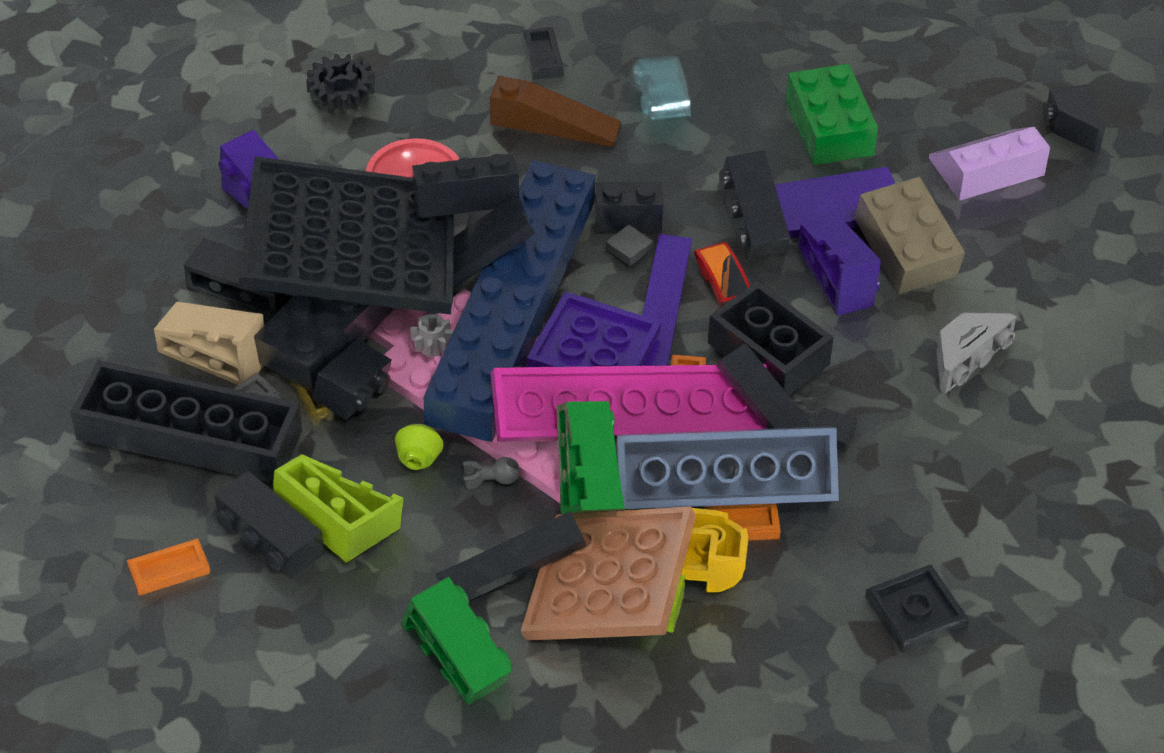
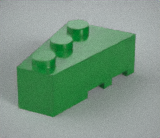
M609 401L565 402L557 405L561 514L569 511L572 514L625 509L613 433L614 413L610 410Z
M447 577L410 599L400 625L406 632L414 629L424 641L420 645V649L426 656L432 653L435 654L443 666L440 669L441 674L467 705L472 704L507 682L513 671L511 669V660L505 650L501 647L497 648L490 638V630L484 619L480 616H475L469 607L468 596L461 586H455L450 577Z

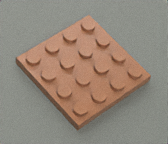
M692 507L572 514L587 546L540 567L521 628V633L525 640L665 635L696 518Z

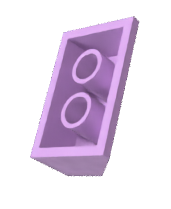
M1035 127L1009 130L929 154V159L960 201L1044 176L1050 146Z

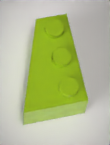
M303 454L274 470L273 492L322 531L323 544L346 563L400 529L404 500L401 496L393 493L390 498L372 490L373 484L363 480L360 484L342 477V471Z

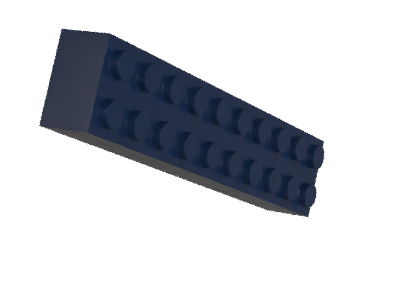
M532 160L519 188V199L523 203L535 233L482 269L423 397L424 425L488 442L493 441L496 434L490 372L493 368L525 367L527 356L534 346L595 201V174Z

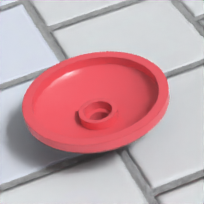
M418 138L404 139L390 143L378 150L369 160L366 171L413 178L412 165H420L427 162L454 161L460 158L453 150L439 142Z

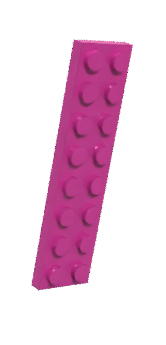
M716 365L493 368L490 372L497 442L558 440L557 405L565 402L609 401L610 410L614 413V434L767 429Z

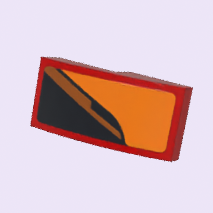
M726 242L694 251L704 281L710 282L719 307H722L750 287L739 261Z

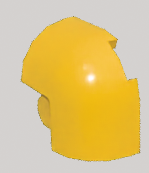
M692 508L696 518L681 575H685V580L706 581L707 592H721L734 587L742 579L746 566L748 549L747 528L742 529L739 524L728 519V513Z

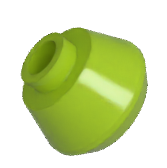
M407 425L400 429L395 436L399 460L412 470H421L429 467L443 450L442 438L433 428L427 425Z

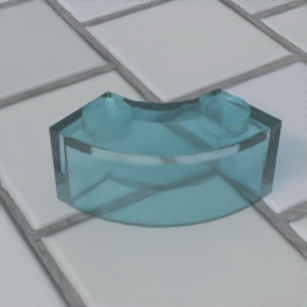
M672 55L637 59L638 65L633 66L635 84H640V91L643 93L641 96L642 112L644 115L648 114V121L691 116L687 85L678 57Z

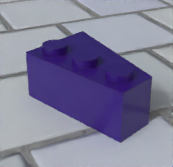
M838 214L800 223L798 248L836 316L873 307L876 292L879 290L878 276L881 260Z

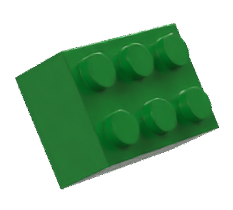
M849 63L788 73L786 103L813 165L874 156L878 126Z

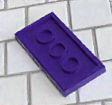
M882 167L775 184L790 239L799 237L800 223L838 214L851 229L859 228L854 216L860 194L896 183L889 168Z

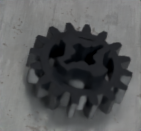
M337 53L334 54V59L329 60L324 56L322 57V64L314 62L312 64L313 70L307 71L306 85L307 93H310V99L312 101L318 100L320 107L329 104L332 111L337 106H342V109L347 111L348 105L351 104L358 108L360 107L359 100L368 102L369 94H374L375 73L371 71L370 63L363 64L361 57L351 60V54H347L345 58H340Z

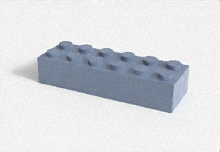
M835 427L614 434L625 509L839 501L837 429Z

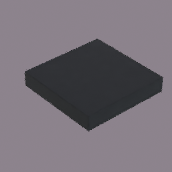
M931 564L866 589V599L902 653L968 626L969 618Z

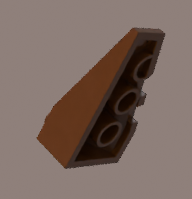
M498 76L490 95V125L614 147L621 128L620 120L531 81Z

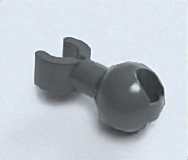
M511 457L499 458L493 465L481 466L475 461L463 463L465 474H474L464 477L466 489L477 488L484 480L493 479L500 484L509 485L514 483L520 474L519 464Z

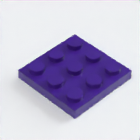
M565 291L527 356L526 367L642 366L660 333L661 322Z

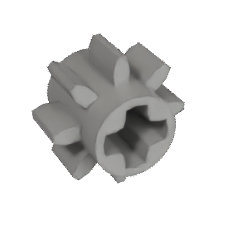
M437 314L419 317V327L414 326L410 329L415 351H421L428 357L441 355L444 353L447 347L446 344L449 343L454 332L450 329V320H444Z

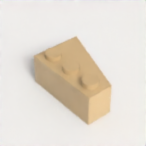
M176 302L154 328L159 353L237 385L259 373L264 366L259 363L254 336L264 327L263 314Z

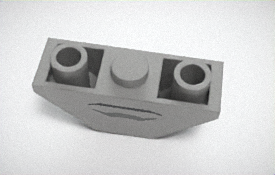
M961 313L940 330L936 357L939 385L943 393L946 394L956 385L961 386L964 384L970 373L978 367L983 368L997 351L1000 349L1005 350L1010 346L1015 338L1013 331L1016 316L1011 313Z

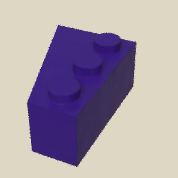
M254 129L221 145L220 161L218 162L221 171L222 189L247 209L254 157L279 159Z

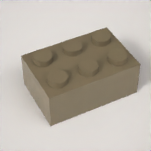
M920 176L860 194L854 219L871 249L881 260L880 264L898 295L958 276L965 251Z

